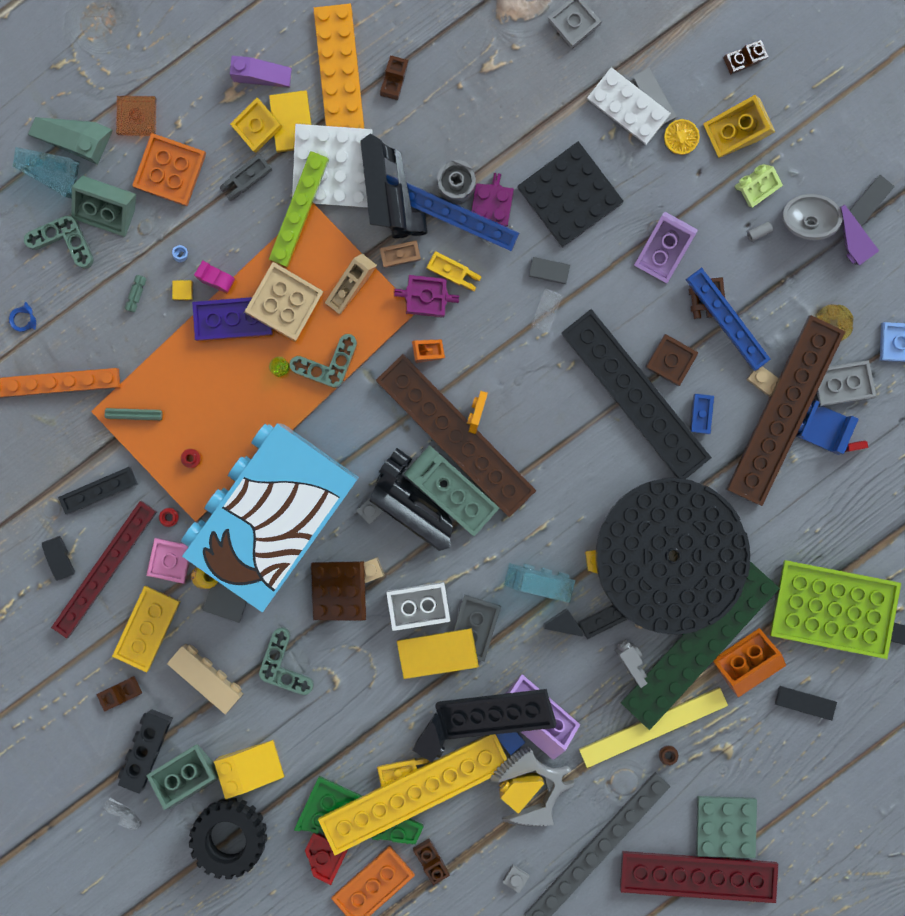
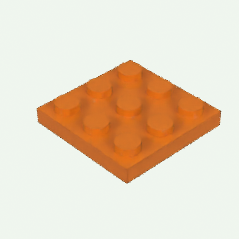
M151 133L132 187L188 206L206 152Z

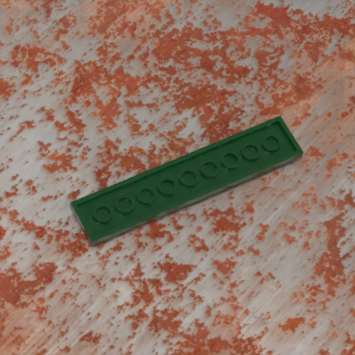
M750 562L749 575L746 577L742 589L743 592L731 610L714 624L696 632L683 634L646 674L645 681L647 684L642 688L636 685L620 703L650 730L780 588Z

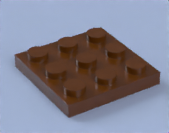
M364 561L312 562L313 620H366Z

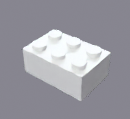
M445 582L388 590L386 592L392 631L450 622Z

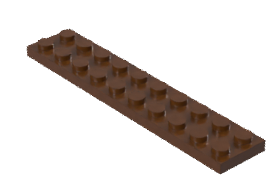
M812 315L808 316L726 490L763 506L846 331Z
M404 354L376 379V382L508 517L517 511L536 492L535 488L478 430L476 434L468 432L470 425L467 424L468 420Z

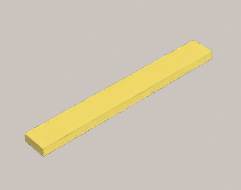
M718 687L670 708L650 730L639 722L580 748L579 751L586 767L589 768L725 708L728 704L721 688Z

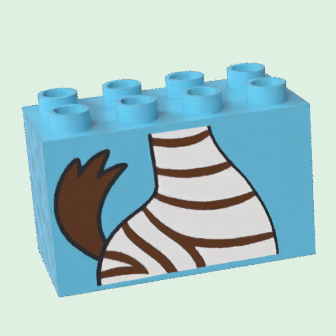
M279 423L275 427L270 424H264L251 442V444L259 448L252 459L248 456L239 458L228 474V477L235 481L229 491L225 488L222 490L218 489L204 508L212 514L208 521L205 522L201 519L198 523L194 522L181 539V542L188 546V549L182 556L262 613L359 478L285 424Z

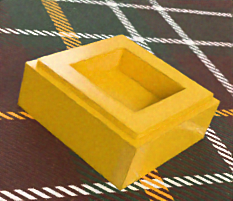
M172 280V299L174 301L193 300V281Z

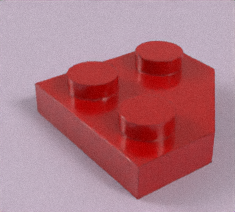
M313 833L305 849L313 877L331 885L348 849L334 855L326 836L320 833Z

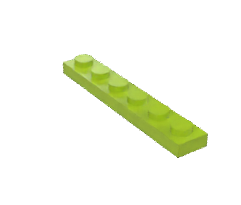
M310 151L269 260L288 267L329 158Z

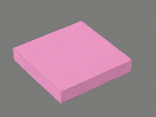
M154 538L146 576L184 584L190 562L182 556L188 549V546L182 543Z

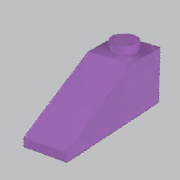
M231 57L230 76L233 82L290 88L292 68L251 57Z
M842 205L839 208L843 217L842 227L845 247L848 252L846 256L852 264L856 262L857 265H861L879 252V250L846 205Z

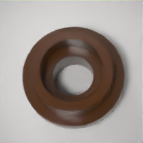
M668 745L661 748L659 759L663 764L673 765L678 760V751L673 746ZM667 752H671L670 758L665 757Z

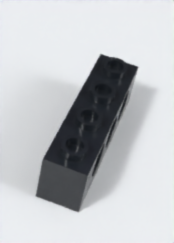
M153 709L143 714L140 720V724H142L141 729L135 733L132 740L135 744L132 749H129L125 760H127L125 768L122 767L118 774L120 779L118 786L138 794L144 790L148 781L146 775L151 773L173 717ZM148 728H152L155 731L154 737L148 734ZM141 746H144V747L147 748V750H148V754H147V755L141 753V751H140V747H141ZM133 764L140 767L139 773L133 770Z

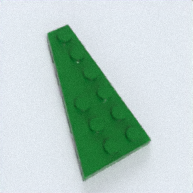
M319 776L294 831L302 830L311 831V833H324L318 821L319 817L362 796ZM409 818L371 838L372 840L381 839L416 845L424 825Z

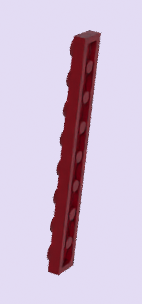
M139 501L51 627L66 639L71 636L157 513L156 510L143 501Z

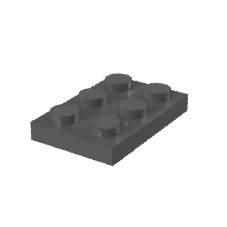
M464 594L453 631L472 628L477 659L485 662L501 606Z

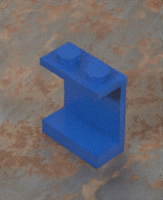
M817 400L812 401L796 437L837 455L844 454L859 419L854 416L846 417L826 407H818L820 402Z

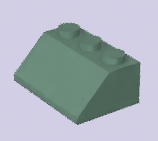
M82 175L72 186L71 217L77 221L124 237L126 236L135 212L136 194Z
M198 744L146 775L164 810L172 809L219 780L213 761Z

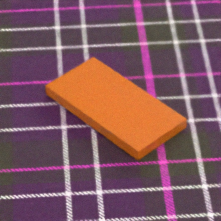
M389 845L339 889L331 899L346 916H371L408 883L415 874Z

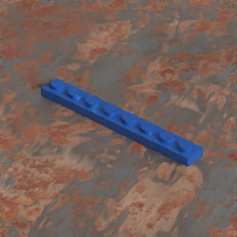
M387 174V182L389 184L399 185L398 178ZM407 183L411 207L509 251L513 250L520 234L519 232Z

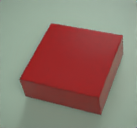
M865 440L848 443L845 452L869 448L868 442Z

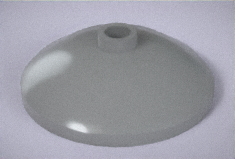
M806 194L793 198L787 203L783 212V222L786 228L794 235L808 240H820L832 236L839 230L843 219L841 209L834 201L816 194Z

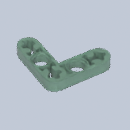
M63 216L29 231L24 236L25 245L33 250H38L64 238L76 265L87 269L93 264V256L80 226L71 216ZM67 221L73 223L70 225V229L65 227ZM55 228V236L48 238L47 230ZM33 236L39 238L35 241V245L30 243ZM79 237L81 244L78 247H73L71 244L72 240ZM79 251H81L85 257H88L86 259L85 264L80 262V260H82L81 254L78 253Z
M351 334L343 335L339 340L329 367L304 357L296 356L290 361V369L298 375L337 388L344 381L357 347V340ZM351 338L353 346H348L347 352H351L350 355L339 352L340 349L344 350L346 347L343 341ZM345 356L347 359L346 364L338 366L336 364L337 357ZM302 360L301 363L304 366L308 367V363H311L308 368L307 374H304L306 370L303 368L296 370L294 363ZM333 366L339 370H344L343 373L338 372L337 377L340 380L339 382L335 381L334 384L329 379L330 376H334L336 370H332ZM320 367L322 369L321 376L313 377L311 374L312 369Z
M278 628L272 634L260 668V678L264 682L301 695H307L314 687L313 680L308 676L280 667L291 635L288 629ZM283 631L286 639L281 641L280 646H273V642L277 644L279 637L276 635ZM276 649L280 652L278 660L271 659V650ZM267 661L271 664H277V667L275 665L272 666L271 673L274 674L270 675L269 678L264 673V670H267L270 664H266ZM284 674H289L292 677V682L288 685L284 684L281 680ZM296 677H298L299 680L297 682L303 683L304 681H307V685L310 686V688L302 690L301 685L296 684V688L292 686L296 681Z

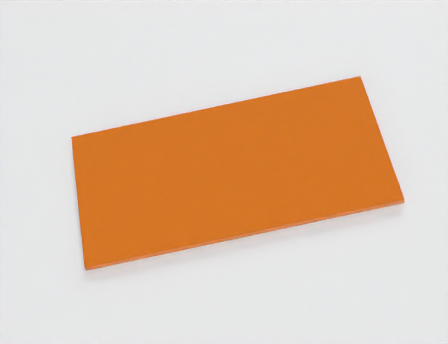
M312 203L288 267L276 263L324 291L296 341L289 339L272 329L273 335L196 341L192 315L120 383V388H115L91 411L195 522L199 521L208 512L204 508L218 489L222 490L225 488L229 491L235 481L228 477V474L239 458L248 456L252 459L259 448L251 444V442L264 424H270L273 427L277 423L285 424L294 430L337 389L294 373L290 369L292 358L301 356L329 367L340 338L345 334H351L357 340V347L344 378V383L414 316L413 314H406L405 298L394 297V289L396 288L376 268L341 314H338L325 303L352 260L362 253L314 203ZM277 236L234 276L235 281L228 293L219 290L209 300L253 297L272 262H274L269 260ZM351 338L343 341L346 347L344 350L340 349L339 352L350 355L351 352H347L348 346H353ZM339 356L336 359L338 366H344L347 362L345 356ZM299 360L298 363H294V366H296V370H298L299 368H303L306 370L304 374H307L308 368L311 365V363H308V367L304 366L301 363L302 360ZM333 366L332 370H336V373L329 378L332 380V384L335 381L339 382L338 372L343 373L344 371L337 369L335 366ZM314 367L311 371L312 376H321L322 369ZM105 409L161 410L163 417L162 420L105 418ZM187 449H195L200 454V463L194 468L185 467L181 462V455ZM189 455L187 457V460L189 462H192L193 456Z

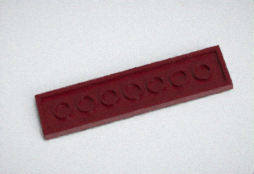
M622 851L621 893L776 903L777 862Z

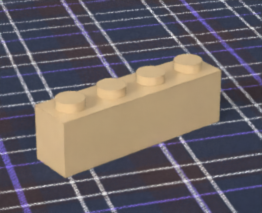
M187 644L181 646L167 665L220 711L227 714L242 697L241 687L234 682L228 681L226 679L227 675L223 671H217L212 667L213 663L206 657L202 658L197 654L198 650L190 644L189 646Z

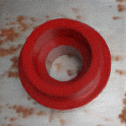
M187 449L181 455V462L185 467L194 468L200 463V454L195 449ZM189 455L193 456L192 462H189L187 460V457Z
M165 508L160 512L159 521L163 526L172 527L177 524L179 515L175 509ZM168 514L172 515L171 521H168L166 519V516Z

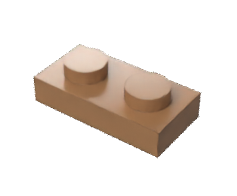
M417 240L380 248L384 268L421 260Z

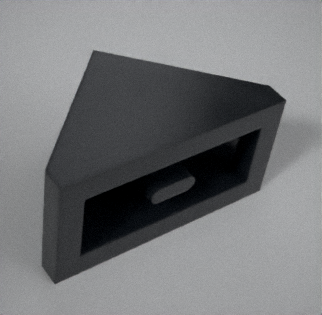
M567 608L546 621L543 625V628L547 630L583 637L582 630Z

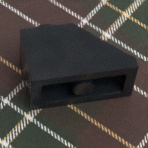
M434 714L413 748L414 752L430 762H433L436 756L440 758L445 750V747H443L445 735L438 714Z

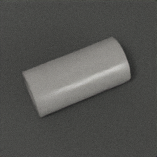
M766 222L747 231V236L753 242L773 232V227L770 222Z

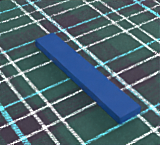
M702 267L685 279L753 371L758 370L771 360Z

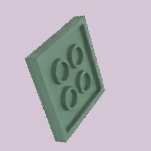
M698 796L696 855L704 857L756 858L757 799L748 797Z

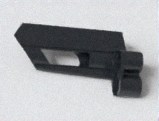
M370 133L360 141L370 225L389 227L392 238L395 239L405 238L409 235H426L428 233L426 214L412 212L401 152L387 146L381 139ZM385 158L397 164L399 181L397 186L387 182Z
M396 448L379 470L380 474L369 501L438 551L450 548V537L453 527L449 514L402 476L413 459ZM414 502H421L439 515V521Z

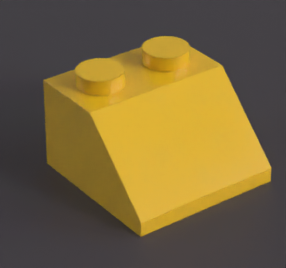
M526 773L500 782V798L519 814L544 785L542 775Z

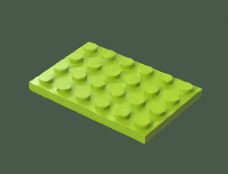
M787 560L783 561L779 582L780 589L777 593L770 636L888 659L901 583Z

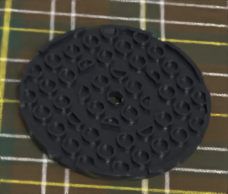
M682 478L658 479L641 484L630 490L610 509L601 525L597 538L596 567L599 580L608 599L628 620L644 629L657 633L687 634L714 624L725 616L738 601L743 592L742 589L746 577L749 575L750 545L739 515L719 493L710 487L692 480ZM672 550L678 554L677 560L673 562L668 557L669 552Z

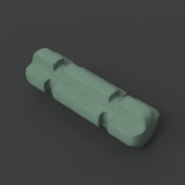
M140 275L135 276V284L131 287L128 296L129 301L125 305V309L130 312L136 311V303H139L143 291L142 286L146 283V278Z

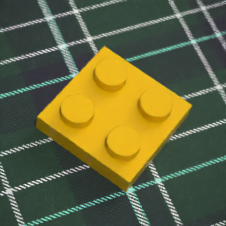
M258 98L230 123L255 153L283 127Z

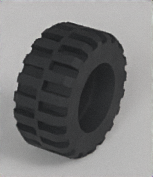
M225 798L220 799L217 803L213 802L204 809L195 820L189 834L191 837L189 848H193L190 854L192 859L197 858L196 865L199 868L203 866L206 869L204 873L207 875L213 873L215 874L214 878L218 879L225 876L226 880L232 879L234 875L238 878L243 876L245 871L249 872L260 859L267 841V834H265L267 827L266 823H262L263 816L261 813L257 815L255 812L257 808L253 805L251 808L247 806V801L237 802V798H230L229 801H226ZM221 822H230L240 827L246 838L244 849L236 854L221 852L212 841L211 832L213 827Z

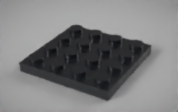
M579 141L517 186L562 248L624 202Z

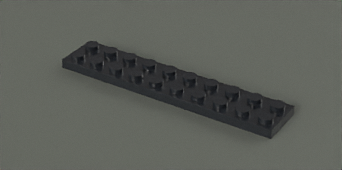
M592 309L561 332L563 337L677 478L686 479L712 458Z

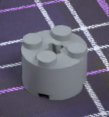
M453 160L440 168L437 176L439 194L443 199L454 204H462L470 199L474 193L476 177L468 163L461 160ZM456 180H460V183H457V185L453 184Z

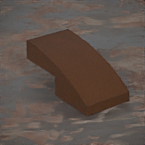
M390 55L380 96L395 100L399 99L409 60Z
M135 676L96 695L105 712L142 694V691Z

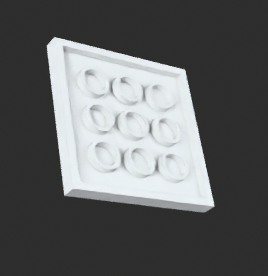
M295 124L292 197L309 153L312 151L329 158L313 203L368 208L360 141L370 133L372 134L373 130Z

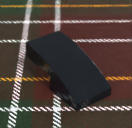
M61 536L42 542L45 557L55 580L58 581L74 575L75 570L67 556L68 550Z

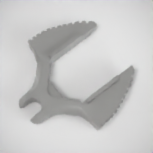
M530 747L520 749V751L513 753L510 758H507V761H504L500 767L496 768L497 771H494V775H491V782L500 783L536 771V773L544 776L548 792L542 804L539 803L522 809L519 814L513 812L514 814L502 817V820L513 825L553 826L552 808L557 798L575 784L574 780L562 781L563 775L572 770L569 766L548 767L537 760Z

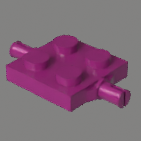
M493 173L492 184L476 183L472 212L508 227L514 188L502 187L500 185L501 174Z
M409 275L406 290L394 289V297L405 298L406 314L444 318L447 302L459 303V295L448 294L446 289L447 279Z

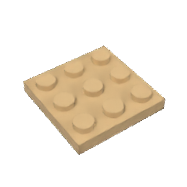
M272 262L244 313L289 339L296 341L324 291Z

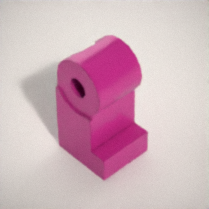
M203 260L194 274L202 283L225 293H228L235 281V278L228 273L211 266Z

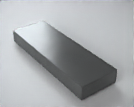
M881 175L874 180L849 210L861 227L895 187Z

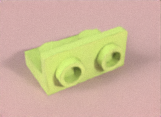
M762 164L756 167L750 175L742 177L734 187L742 192L748 206L753 208L782 187L783 184L774 166Z

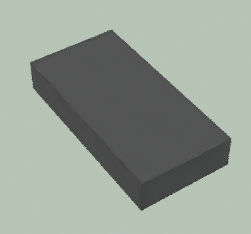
M533 257L529 277L566 284L570 265Z

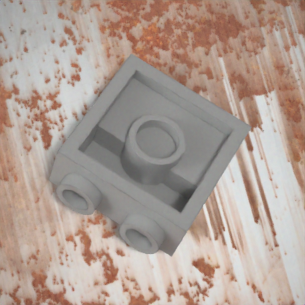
M625 639L616 645L618 648L615 649V652L635 683L642 688L647 684L645 681L647 675L639 667L643 663L641 660L643 655L637 646L631 645Z

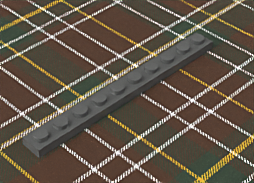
M654 772L524 913L525 916H552L671 786Z

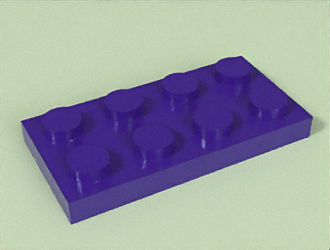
M252 297L192 302L196 341L273 335L272 328L244 313Z

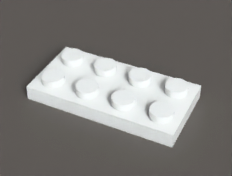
M612 67L587 97L589 102L645 145L650 142L671 115L669 111Z

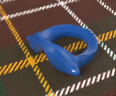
M27 302L24 303V306L12 310L9 316L11 327L19 332L27 331L31 328L36 330V318L33 316V310ZM16 314H30V321L26 326L20 328L15 325L14 317Z

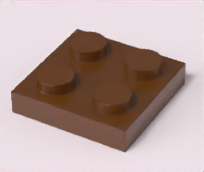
M664 334L646 368L679 387L697 357L698 352Z

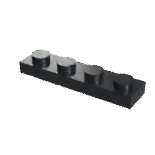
M127 467L59 496L58 499L65 515H68L138 485L131 467Z

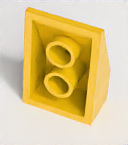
M756 95L703 123L718 158L754 144L775 133L761 99Z
M274 740L219 756L214 761L225 799L244 794L285 777Z

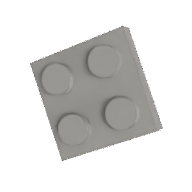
M568 0L548 17V21L571 48L601 25V20L583 0Z

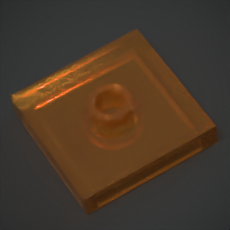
M117 96V135L150 136L151 133L156 134L155 96Z

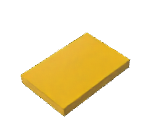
M307 90L269 95L271 113L283 126L274 135L277 153L294 151L295 124L312 125Z

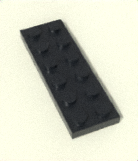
M547 689L439 701L435 705L446 740L555 728L557 724Z

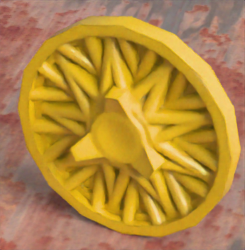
M675 120L665 130V145L674 154H689L699 143V130L689 120Z

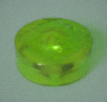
M275 357L269 364V370L277 377L287 374L290 367L288 361L283 357Z

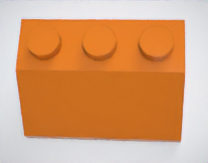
M760 628L719 654L713 661L726 683L738 698L786 666L781 652Z

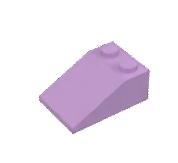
M664 212L634 266L668 283L698 229Z

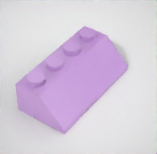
M521 675L506 693L539 690V688L524 675ZM550 699L557 723L556 727L522 731L521 733L554 760L566 751L581 724Z

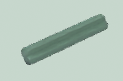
M105 409V418L162 420L163 417L161 410Z

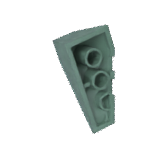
M35 117L28 135L98 165L113 130L96 122Z

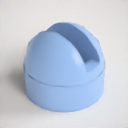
M179 245L173 248L172 256L175 261L179 263L184 262L188 257V251L184 246Z

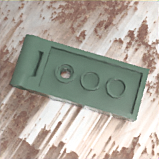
M430 445L404 473L405 476L473 536L481 530L499 509L493 501ZM442 480L448 483L445 488L440 486Z

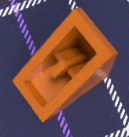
M442 339L412 341L416 363L445 358Z

